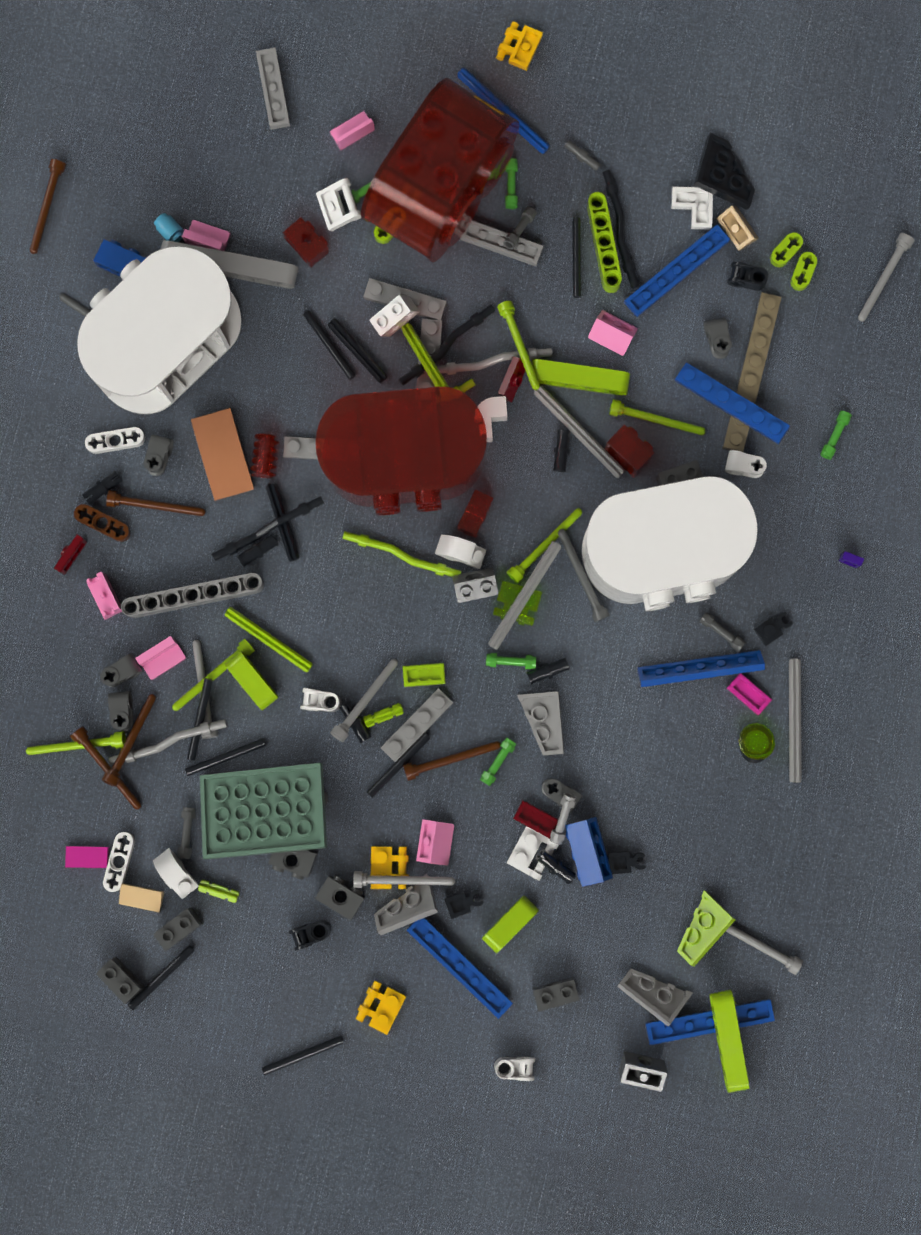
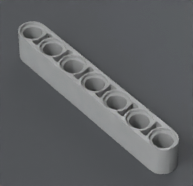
M162 241L161 249L187 247L204 253L220 267L225 277L289 289L295 287L298 267L293 264L173 241Z
M248 573L129 597L122 602L121 610L131 618H139L253 595L263 590L264 581L258 574ZM254 578L258 579V586L256 588H250V580ZM235 582L238 583V590L236 592H229V585ZM211 587L218 588L216 596H209L208 591ZM197 591L198 597L190 601L188 598L189 593ZM177 595V602L169 605V597ZM151 599H156V607L149 609L148 602ZM131 603H136V611L129 613L128 606Z

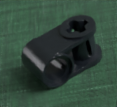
M743 262L731 263L732 272L727 280V284L755 291L762 290L768 280V272L765 268L748 265ZM761 276L763 281L756 282L753 277Z
M320 920L289 930V934H292L296 945L295 951L326 939L331 933V926L328 922ZM317 925H322L325 928L324 936L316 934L315 929Z

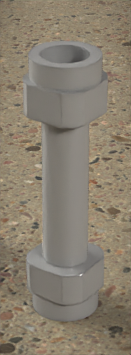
M564 793L560 803L563 805L556 829H552L550 835L552 843L562 844L565 839L564 828L570 809L574 808L576 803V796L573 794Z

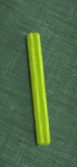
M406 323V325L401 327L404 336L439 394L445 398L451 394L448 384L412 325Z
M229 607L225 616L297 667L305 672L312 668L313 664L234 608Z

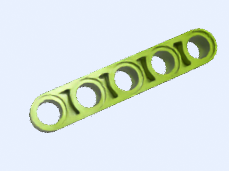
M594 192L589 196L587 204L602 287L606 292L614 293L619 290L622 281L606 197L603 193ZM598 201L602 205L595 207L592 205V202ZM602 220L606 225L598 226L595 222ZM605 239L609 242V245L603 246L599 241ZM611 259L613 264L605 265L603 260ZM614 278L617 283L611 285L607 282V279Z
M541 359L531 360L539 384L614 395L628 394L630 373Z
M725 990L710 993V1003L727 1092L731 1093L749 1089L732 991Z

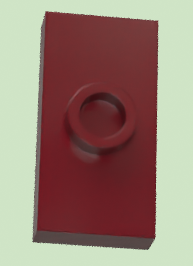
M512 358L498 391L500 396H506V401L511 403L518 387L522 384L525 368L520 358Z
M77 534L71 544L65 546L60 554L62 557L54 569L63 575L66 574L87 544V540Z
M524 800L513 817L516 821L549 839L551 838L552 829L556 828L558 822L557 818Z

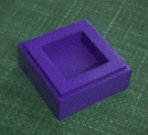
M844 551L841 553L838 561L858 568L862 566L864 558Z

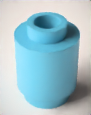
M163 213L155 220L156 230L166 241L179 242L182 239L184 229L171 215Z

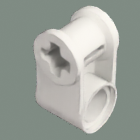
M730 450L725 472L733 475L759 478L763 475L767 463L760 456ZM754 464H758V471L754 470Z
M303 688L304 698L300 709L336 712L341 707V699L338 695L331 692ZM330 697L336 699V704L332 708H328L326 705V701Z
M500 1057L494 1064L495 1072L501 1079L535 1080L533 1076L535 1058ZM508 1063L510 1065L509 1071L506 1073L499 1072L500 1064Z

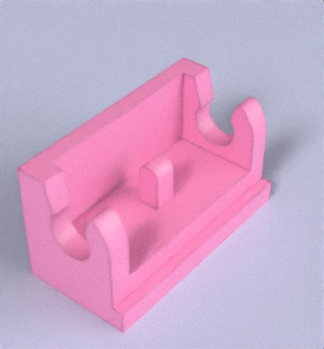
M101 571L96 574L97 577L93 579L88 578L86 581L104 620L122 612L107 575Z

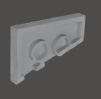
M559 691L517 695L542 755L564 754Z
M411 885L400 898L393 899L374 914L377 932L380 935H384L437 913L438 910L432 885H415L414 887Z
M630 969L617 986L668 1027L693 994V992L688 990L683 991L675 988V985L670 983L665 984L657 981L654 977L634 969Z

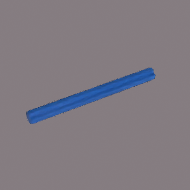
M462 68L458 72L457 77L541 154H544L549 149V144L466 68Z

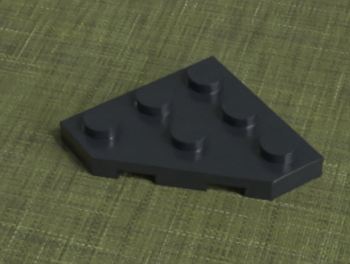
M710 133L706 139L694 186L748 210L751 206L755 189L752 183H748L745 178V170L739 159H735L732 154V146L729 141Z

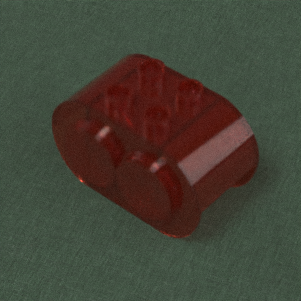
M449 78L442 79L429 92L377 170L365 195L361 208V218L366 222L373 223L426 256L430 262H436L449 247L455 245L474 218L481 199L485 198L492 191L504 173L514 151L513 144L518 134L519 121Z
M451 387L363 393L342 397L326 410L320 420L316 434L317 458L333 489L341 497L353 504L364 507L373 506L374 510H376V515L379 516L401 513L400 504L416 503L418 512L441 510V500L456 498L475 484L482 473L486 459L487 432L482 414L471 398Z

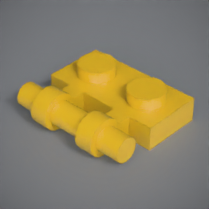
M513 21L504 33L505 38L503 42L498 46L496 58L503 61L505 55H510L509 64L527 71L543 37V32L526 25L522 32L517 30L519 24ZM513 39L518 40L515 47L510 46Z
M371 846V875L409 876L407 874V862H409L407 847H398V855H392V847ZM392 862H398V874H392ZM371 884V889H392V884ZM398 884V889H406V885Z
M374 980L372 986L368 987L366 991L367 996L363 1004H360L357 1009L359 1012L355 1019L363 1022L366 1015L372 1017L369 1026L387 1035L406 995L389 986L383 994L379 991L382 983ZM375 998L381 1000L376 1011L370 1008Z

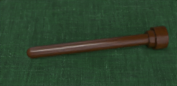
M51 159L49 163L51 175L30 246L32 254L38 252L58 178L65 172L66 163L57 159Z
M112 490L108 491L106 506L116 507L123 504L204 516L206 513L204 508L125 497L122 494H118V491Z
M154 694L148 696L112 769L104 773L101 780L106 784L117 787L120 781L119 772L156 700Z
M82 726L70 737L75 743L82 744L102 770L108 772L112 767L90 742L87 734L88 731ZM119 777L120 781L117 788L134 809H140L141 803Z
M495 741L420 765L405 764L403 767L407 780L416 779L415 777L419 776V773L500 749L501 743Z

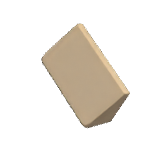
M731 206L716 218L738 251L758 239V236L737 206Z
M122 883L119 904L160 913L165 892Z

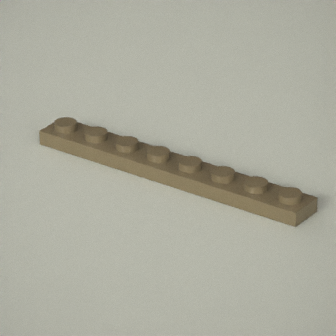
M763 292L760 295L736 391L737 394L754 404L782 298ZM730 415L722 449L743 452L749 426Z

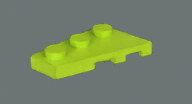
M705 890L701 896L702 900L699 907L695 909L691 925L687 928L677 950L693 967L736 920Z

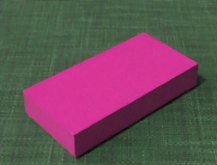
M739 673L726 688L757 716L772 701L769 696L742 673Z
M66 846L65 867L107 868L109 847Z

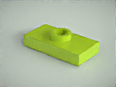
M444 663L403 666L404 687L446 684Z

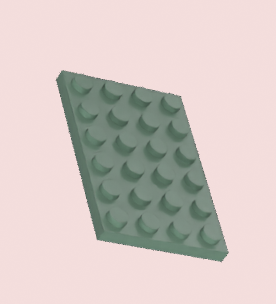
M322 763L200 775L203 859L327 848Z

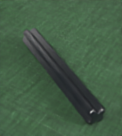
M335 318L328 323V327L379 383L386 380L387 374Z
M276 483L268 484L266 490L274 516L277 518L285 514L284 506ZM289 522L283 523L278 526L288 560L293 562L299 559V554Z

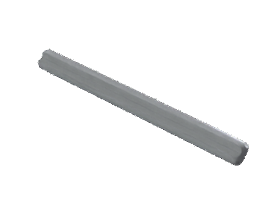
M543 386L534 391V395L616 478L624 474L625 469Z
M552 541L488 642V645L497 650L560 551L561 545Z
M793 658L789 660V781L799 783L802 781L801 660Z

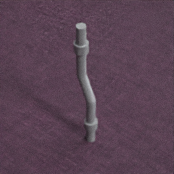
M551 348L526 349L530 360L537 359L538 357L552 356ZM518 351L503 352L479 362L462 364L450 362L446 363V365L437 366L441 374L454 375L456 372L481 370L502 361L512 360L513 357L520 358Z
M224 719L212 723L209 721L204 722L198 727L176 732L157 745L135 751L131 749L125 762H134L137 758L159 753L181 739L203 734V736L212 734V731L226 728L227 721ZM118 755L109 757L110 765H114Z

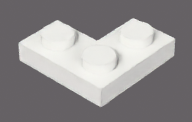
M672 187L671 209H690L691 229L711 230L713 194L698 187Z

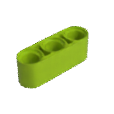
M242 651L225 664L229 672L262 711L279 698Z
M525 895L522 896L481 939L497 954L537 914L539 909Z

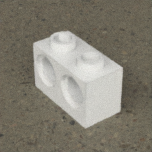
M398 295L369 321L380 336L390 337L420 311L409 295Z

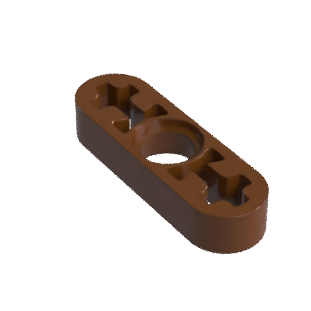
M85 504L77 506L74 510V517L80 523L118 542H124L129 539L131 531L126 524ZM87 509V513L94 517L93 520L87 517L81 519L80 512H84ZM100 518H106L108 521V525L103 529L97 527V521ZM112 525L119 530L124 527L125 535L117 537L118 534L111 530Z

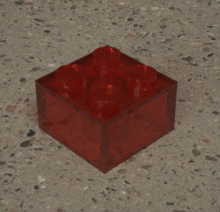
M625 424L610 438L605 447V450L633 478L651 461L655 453L653 451L654 448L646 440L642 441L638 437L637 431L631 426L627 427Z

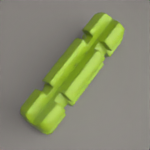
M397 703L392 705V708L387 707L375 712L372 716L371 714L364 716L363 720L366 727L369 728L374 726L375 723L379 724L392 719L395 715L396 717L402 715L404 711L401 704Z
M206 880L200 881L199 892L205 894L209 892L211 896L224 900L227 898L228 901L233 903L237 902L239 891L234 889L230 891L228 887L216 883L209 884L210 882Z

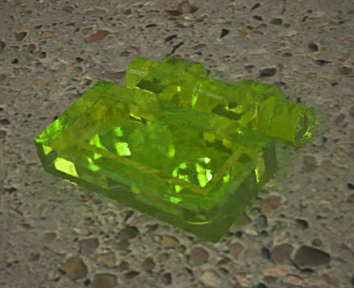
M502 581L497 601L505 604L503 609L495 607L493 615L499 616L503 620L524 586ZM535 590L529 598L521 614L516 619L519 625L524 626V624L533 626L535 618L529 617L527 614L528 610L537 612L542 595L541 591Z

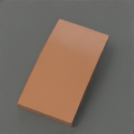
M231 408L192 418V426L214 500L254 490Z

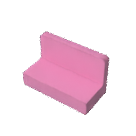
M363 111L331 130L330 134L340 150H343L375 130L374 121L372 118L369 119Z
M193 220L189 230L184 229L182 238L185 243L225 251L230 238V232Z
M602 310L596 318L588 338L624 356L638 328Z
M169 636L135 659L140 666H143L149 678L154 680L184 661L186 656L175 638Z
M422 819L416 861L447 866L449 864L454 824Z

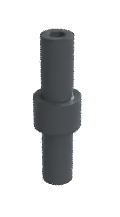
M570 140L565 144L564 147L576 155V159L581 163L585 162L595 171L599 169L601 164L590 157L589 152L584 148L581 150Z

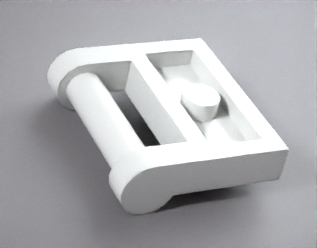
M349 178L339 180L316 193L327 228L330 231H334L362 217L360 210H357L350 189L351 183ZM340 190L343 191L350 212L348 214L345 213L338 192Z
M526 826L507 864L540 881L543 876L541 873L545 866L538 862L534 870L528 868L542 842L547 844L545 850L550 855H552L554 849L557 850L559 844L552 843L546 836Z

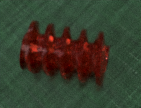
M255 434V439L259 441L254 442V447L258 449L253 450V455L257 457L252 458V463L256 465L251 467V471L255 472L251 476L258 478L276 477V474L271 472L272 469H277V466L272 464L273 461H278V458L273 456L274 453H279V450L274 448V445L280 444L279 441L275 440L276 436Z

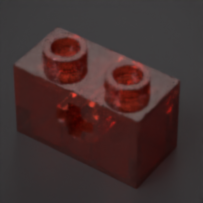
M300 217L282 233L284 239L305 263L312 268L329 253L327 247L329 244L322 235L317 236L314 232L316 229L310 221L307 220L305 222ZM304 240H311V243L308 244V242H304Z
M475 489L457 526L458 531L477 538L492 507L494 498Z

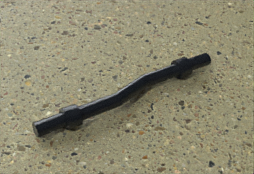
M605 170L602 173L607 186L605 188L606 193L611 198L617 217V245L623 260L622 267L624 273L628 276L631 288H635L639 284L635 274V264L631 262L625 243V216L618 197L619 190L617 184H614L610 170Z
M490 305L481 312H476L470 316L467 322L452 331L438 352L431 356L434 363L446 355L459 336L472 327L479 326L486 317L494 313V307ZM416 364L410 368L411 371L399 378V382L404 386L415 377L419 378L423 375L425 369L422 364Z
M320 496L307 503L303 502L297 508L275 518L257 532L235 543L232 541L226 544V547L212 553L214 560L217 561L229 554L232 556L238 553L239 549L261 539L281 524L300 515L304 516L310 513V510L324 504L322 497Z

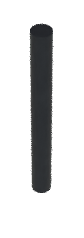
M579 217L572 218L573 298H580L581 221Z
M310 310L306 311L303 314L305 319L349 380L353 379L356 375Z
M204 678L194 727H198L204 722L212 679ZM200 735L191 737L187 755L189 760H195Z
M424 733L367 793L373 798L431 738Z
M259 739L185 768L187 776L193 775L266 746L264 739Z
M188 945L127 1004L128 1007L134 1010L195 950Z
M338 1036L262 1067L263 1074H270L344 1044L342 1037Z

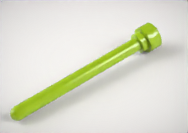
M504 301L497 306L500 316H503L508 323L532 389L538 390L540 384L513 316L515 314V307L512 301Z
M613 399L609 415L615 417L624 414L698 435L706 433L704 427L629 408L616 399Z
M580 508L575 509L519 566H512L506 572L507 575L518 584L524 578V571L547 550L552 541H556L559 538L558 531L560 529L566 531L582 515V510Z
M244 638L238 643L237 650L205 678L214 681L227 670L225 664L242 651L246 656H250L255 650ZM204 678L172 705L174 711L180 710L202 691Z
M124 731L114 732L110 737L89 740L95 747L111 745L119 749L123 747L126 737ZM73 741L28 747L26 753L28 755L60 752L84 749V746Z

